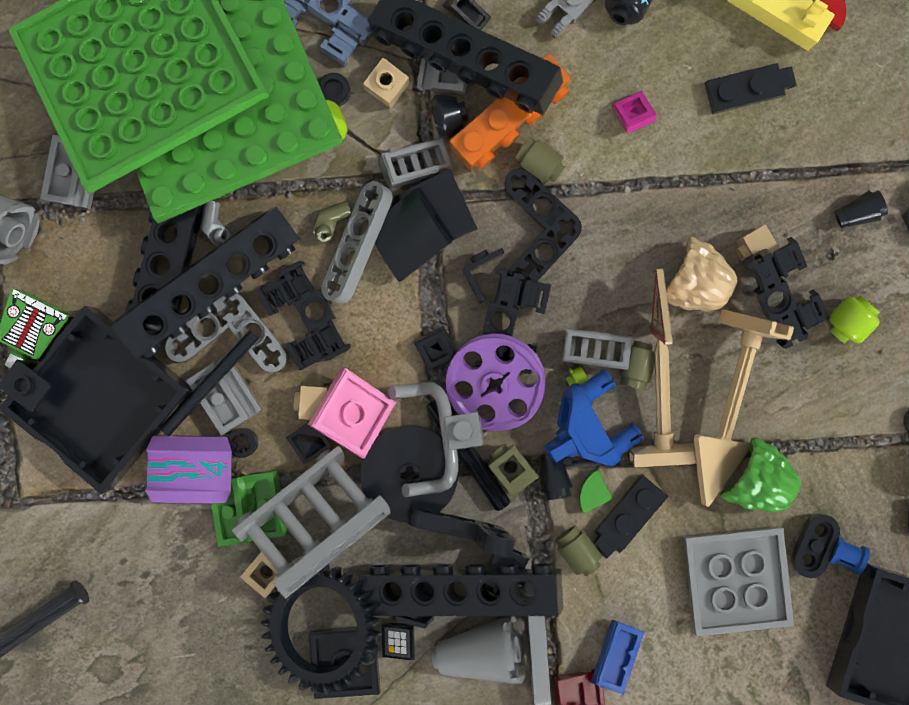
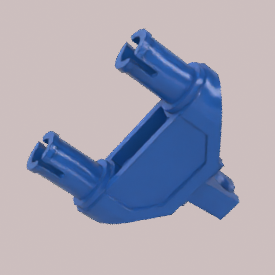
M602 369L583 384H572L565 390L557 421L559 430L556 432L557 437L543 447L549 458L554 462H558L566 456L573 458L579 455L584 459L614 466L620 462L621 454L639 442L644 441V436L642 434L638 435L641 431L634 423L629 424L628 427L609 438L592 409L593 400L615 387L614 381H609L612 377L605 369Z

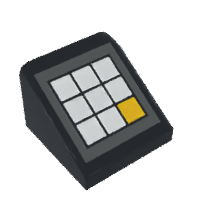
M382 623V657L415 660L414 626L405 623Z

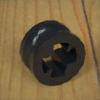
M248 428L236 429L227 438L232 455L238 458H244L253 454L258 447L257 435ZM243 434H246L248 436L247 442L251 446L249 450L244 448L242 451H239L235 438L236 436L240 438Z

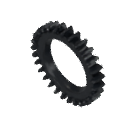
M329 564L326 565L286 599L275 587L274 589L277 592L267 596V599L274 605H268L263 608V612L268 613L271 618L261 620V625L270 628V631L262 634L261 638L272 640V643L264 651L276 652L270 663L282 662L283 665L278 674L283 675L290 671L288 683L293 684L300 680V690H305L311 686L312 693H318L323 690L327 694L335 689L340 691L348 687L347 684L351 685L359 680L358 676L368 672L365 665L368 666L376 660L370 653L380 649V646L372 641V639L382 636V632L373 629V625L381 622V618L371 616V612L378 608V605H367L366 601L372 595L371 591L361 594L360 589L363 581L360 580L351 584L353 573L348 572L341 576L342 567L339 566L330 570ZM316 587H327L339 593L350 605L357 622V641L353 653L347 660L332 667H319L304 660L293 647L288 632V618L294 602L304 592Z

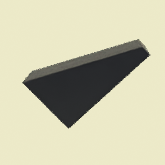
M446 0L442 5L461 21L479 30H482L491 19V16L474 0Z

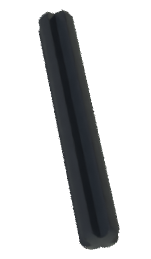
M433 400L426 407L440 428L436 401ZM474 447L457 449L458 456L494 509L500 511L510 504V499Z

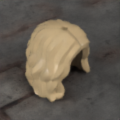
M690 237L687 241V253L684 257V262L671 281V284L667 287V302L675 307L680 306L684 310L710 312L720 309L728 302L737 285L738 280L735 271L711 244L700 242L695 237Z

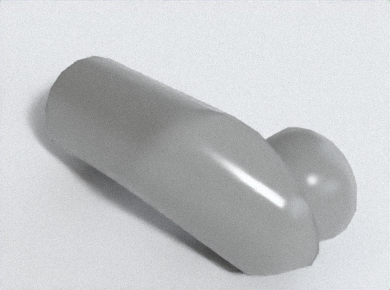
M209 201L203 205L200 230L211 244L219 246L231 237V233L218 220L221 203Z

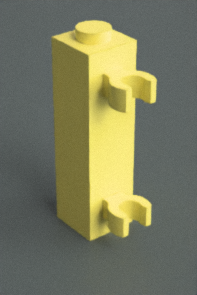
M726 0L807 51L819 42L835 14L827 10L828 5L820 0Z

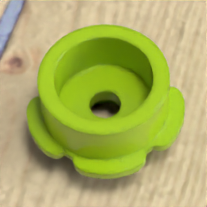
M581 366L574 370L568 369L571 374L566 377L569 386L577 383L581 385L589 380Z

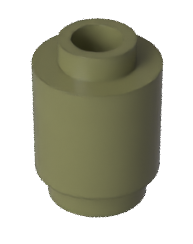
M531 137L527 139L515 157L521 163V168L531 173L544 184L549 179L555 182L565 168L561 164L564 158L562 155L541 140L535 141Z
M634 340L633 346H631L628 370L620 369L619 376H622L620 384L646 390L647 383H651L655 368V355L652 351V344Z
M576 525L568 528L555 539V542L558 544L557 550L576 575L583 573L584 576H588L600 567L601 564L598 561L602 557L601 553L585 531L579 530Z

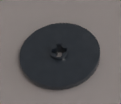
M402 425L380 434L361 463L360 478L365 496L373 500L381 496L389 505L390 514L387 518L398 522H409L412 507L440 512L453 497L458 482L457 474L454 484L444 492L413 497L403 496L402 486L404 484L438 480L443 477L445 472L442 437L428 428L417 425ZM406 466H412L414 472H419L418 475L413 476L411 482H407L405 476H400V472H406Z

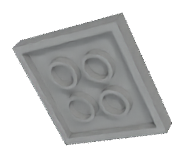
M776 526L683 536L693 633L696 637L794 626L783 527Z

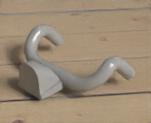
M434 382L390 386L388 395L391 399L431 395L434 398L438 408L445 456V472L441 479L404 484L402 486L403 496L413 497L441 493L450 489L456 481L459 470L457 449L482 446L484 443L482 424L478 412L452 416L446 392Z

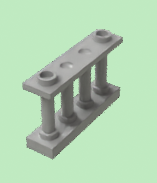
M339 446L334 450L328 449L317 457L315 465L254 513L250 511L241 516L236 522L237 526L232 529V532L241 542L250 536L278 572L276 574L277 579L272 583L285 599L390 514L389 505L381 496H378L375 500L372 498L368 499L343 470L340 464L346 459L343 450ZM328 473L358 507L356 510L357 514L349 521H346V519L341 520L313 486ZM302 494L331 528V535L322 543L314 541L287 507ZM275 515L278 516L305 550L303 552L304 557L296 564L288 563L260 528Z

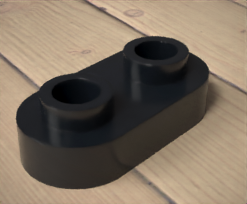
M818 513L806 520L791 556L792 566L800 575L806 578H816L825 572L840 536V527L834 518ZM819 524L824 526V532L821 535H817L815 532ZM810 554L812 557L811 563L804 565V556Z

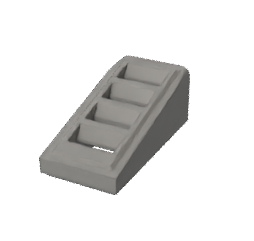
M443 138L382 153L378 159L386 187L390 190L453 168ZM434 149L439 165H433L429 150ZM421 153L425 169H421L417 154ZM405 158H409L413 172L408 173L404 161ZM393 162H396L397 168L400 174L399 176H396L392 164Z
M567 328L562 361L628 370L633 337ZM576 338H583L580 357L574 356ZM589 339L596 340L593 358H587ZM602 340L609 341L606 360L600 359ZM615 342L622 343L620 362L613 361Z

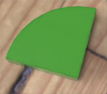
M597 469L586 477L580 490L579 504L583 514L613 499Z

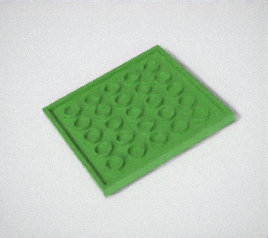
M60 0L8 28L82 186L89 194L270 97L218 0Z
M218 0L270 97L135 169L153 219L158 224L344 143L284 0Z

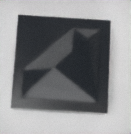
M444 326L414 340V344L429 371L452 360L457 352Z
M308 423L286 437L303 464H306L332 446L325 435L309 426Z

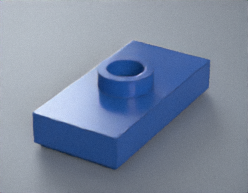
M612 619L591 683L624 695L645 631Z

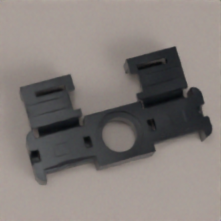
M792 237L787 239V245L773 251V253L768 249H763L742 261V265L747 270L751 269L758 284V288L754 289V293L765 317L769 321L794 327L791 340H776L784 349L793 346V340L797 339L801 342L808 337V332L801 327H805L808 330L829 319L821 297L815 290L809 291L810 300H807L806 303H795L787 282L781 277H789L788 272L796 268L800 271L808 267L798 242ZM777 291L783 293V300L778 306H768V298L772 293Z
M298 261L280 271L278 277L280 279L285 277L282 281L277 279L255 290L269 316L279 313L278 308L285 304H288L289 307L294 304L308 331H315L312 334H305L307 339L298 344L296 341L286 344L300 371L323 359L322 355L325 353L328 356L324 357V359L332 360L351 348L350 343L345 345L332 322L336 317L324 298L320 289L315 291L302 267L306 265L303 261ZM266 294L269 295L271 301L275 306V309L272 308L270 302L266 297ZM314 301L320 302L324 307V314L318 320H311L306 314L307 306ZM295 346L298 347L300 353L304 358V361L301 360L299 354L295 349Z
M501 268L496 271L497 274H500L495 301H490L488 304L482 334L498 333L513 337L519 307L514 305L521 306L520 309H525V306L534 307L537 313L545 314L552 284L528 279L526 282H522L520 279H526L524 273ZM541 291H543L540 307H538ZM498 311L506 313L510 318V324L504 330H499L492 324V316ZM528 343V346L536 353L538 344ZM502 345L496 349L499 359L509 361L514 358L515 354L511 347ZM482 360L477 361L476 366L481 365ZM525 369L521 372L531 374L532 370Z

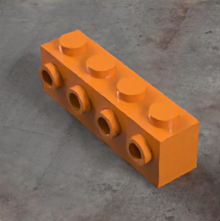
M550 53L544 58L560 66ZM561 66L563 83L552 100L554 105L569 93L567 88L571 77ZM522 77L515 84H521L528 78ZM505 97L497 99L450 140L449 148L470 172L477 166L483 169L495 158L493 152L501 145L505 148L508 147L519 137L520 134L517 131L525 124L532 126L543 115L535 111L532 113L524 112L513 101Z

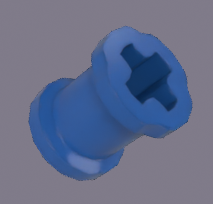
M839 537L829 563H838L850 568L852 573L860 575L868 564L870 549L865 546L859 548L844 542V539Z

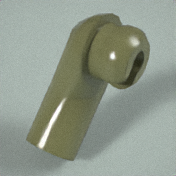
M347 200L319 211L312 231L313 236L318 242H329L333 237L337 221L351 216Z

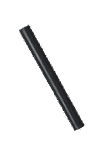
M248 330L159 427L160 430L167 436H170L256 343L259 337L251 330Z

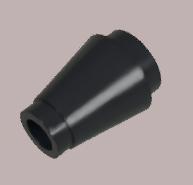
M868 190L840 209L835 210L834 213L838 225L842 229L881 221V217L888 214V208L879 190L875 192Z
M547 453L541 454V493L545 494L546 501L572 496L570 488H573L563 460L554 462Z

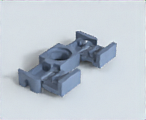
M284 0L295 28L298 23L296 18L300 15V12L305 14L307 11L306 7L308 12L332 27L331 31L334 34L329 41L325 39L322 42L320 52L344 68L347 65L348 58L358 46L356 41L359 39V45L364 46L374 33L367 21L368 18L351 7V0H336L339 6L332 13L324 12L321 9L320 4L323 0ZM328 44H329L330 46H332L333 48H335L336 50H338L339 52H341L342 54L338 53L337 51H335L334 49H332L331 47H329Z

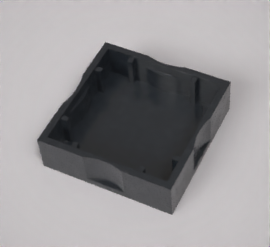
M84 305L54 341L46 357L39 365L32 369L52 384V389L36 411H28L10 396L0 405V410L34 439L52 448L63 460L64 464L100 494L113 490L147 449L152 436L159 435L161 432L159 427L192 393V389L188 383L154 355L146 360L142 356L135 359L110 328L109 324L113 321L98 308Z
M869 563L859 575L826 686L837 696L865 705H909L908 575Z

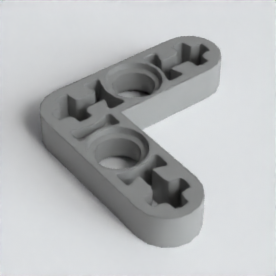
M237 293L229 299H226L223 295L213 303L217 312L221 314L228 308L227 300L234 302L239 300L240 304L237 306L239 313L235 315L230 312L223 317L227 324L223 326L220 318L212 312L202 319H199L196 315L186 323L189 328L174 339L169 337L165 344V352L172 361L188 362L228 330H231L237 339L240 340L244 336L245 327L251 323H256L260 326L262 334L248 352L264 371L272 373L283 370L289 360L285 347L249 302ZM205 318L212 319L216 326L215 332L209 337H204L198 330L199 323ZM191 329L193 336L201 341V344L198 346L197 342L193 341L185 348L188 352L186 355L181 353L175 354L174 351L177 349L175 342L177 340L180 342L189 340L192 336L187 334V331ZM268 337L272 341L266 344L269 350L281 353L278 357L280 362L278 366L266 364L265 361L269 357L263 349H260L258 353L254 350L255 347L264 344Z

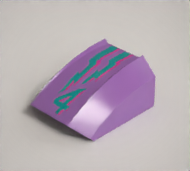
M193 435L152 436L146 449L148 458L147 487L145 489L151 502L226 503L231 492L232 451L227 437Z

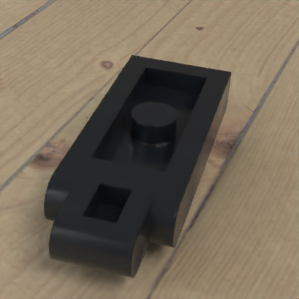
M778 63L707 80L704 83L712 115L786 96L785 90L797 86L792 66L779 69Z
M640 475L594 531L598 537L593 541V544L606 559L615 550L621 553L669 497L644 475Z

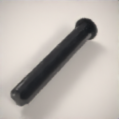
M76 580L72 581L67 590L0 634V658L79 604H87L89 602V595L84 586Z

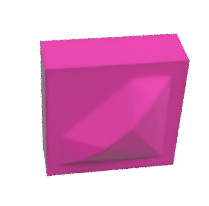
M642 90L612 104L613 112L627 134L657 121V114Z

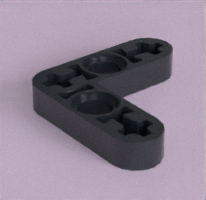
M518 168L512 170L506 176L504 181L505 192L545 230L518 258L510 270L515 271L517 268L521 271L530 264V262L524 259L526 256H529L532 262L541 267L542 270L538 273L536 268H534L528 274V278L532 281H538L579 237L582 225L579 218L531 173L525 169ZM513 177L517 180L521 177L525 178L524 186L528 191L531 192L533 187L539 190L532 195L528 204L522 200L527 197L523 190L518 189L515 192L511 189L513 186L511 179ZM541 197L547 198L552 205L551 212L547 215L537 214L533 207L536 199ZM570 220L574 224L572 227L574 235L565 234L559 241L564 244V247L560 249L557 242L546 235L551 232L553 237H555L561 230V226L558 223L560 221L567 223ZM547 243L551 245L554 251L552 259L541 261L537 258L535 249L539 244Z
M412 507L408 522L410 526L474 540L485 552L503 557H512L516 539L501 526Z

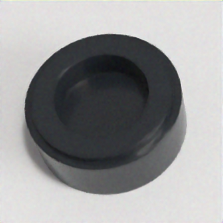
M328 73L319 80L318 83L326 100L335 102L339 107L348 101L351 90L347 79L343 75Z

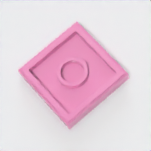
M341 368L308 425L354 455L364 459L396 402L348 369Z

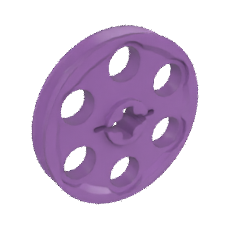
M484 334L467 341L455 353L446 374L447 395L451 405L459 415L478 412L477 408L484 404L493 407L495 410L493 418L484 419L480 416L482 429L488 431H507L526 423L539 409L545 392V372L537 354L523 341L505 334ZM502 345L509 346L514 351V358L509 361H503L497 356L496 349ZM471 351L477 352L482 357L481 365L477 367L469 366L465 362L464 355ZM525 369L532 370L537 376V381L533 384H524L520 381L518 374ZM509 372L502 380L501 389L496 385L486 391L491 381L490 377L496 380ZM460 381H466L471 384L473 392L468 396H462L456 391L455 384ZM513 399H521L526 403L527 410L519 414L514 413L509 408V403Z

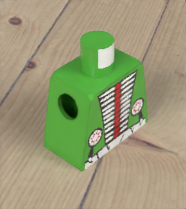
M12 288L0 323V342L12 348L4 365L11 368L17 359L28 362L30 357L42 361L49 353L54 341L75 316L24 290Z

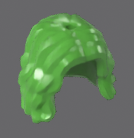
M751 438L749 443L751 458L744 475L740 477L734 486L725 488L720 495L726 501L741 505L747 510H762L772 513L784 511L791 506V503L798 495L801 487L799 476L789 464L787 458L776 447L765 443L759 438Z

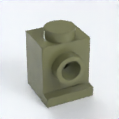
M504 443L489 454L492 461L488 463V466L512 497L539 477L514 444L507 447ZM507 461H514L516 463L515 471L506 472L504 470L505 463Z

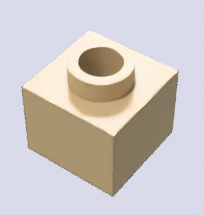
M382 58L363 85L368 93L391 109L410 84V79L406 74ZM383 76H390L392 82L389 85H382L380 80Z
M766 224L735 241L738 246L736 252L741 261L763 249H768L772 253L779 249Z
M304 385L301 386L300 392H295L294 411L299 412L298 419L311 420L329 387Z
M261 552L240 578L262 597L266 598L275 588L272 582L277 579L276 574L278 572ZM267 565L273 570V574L271 576L264 575L262 572L263 566Z

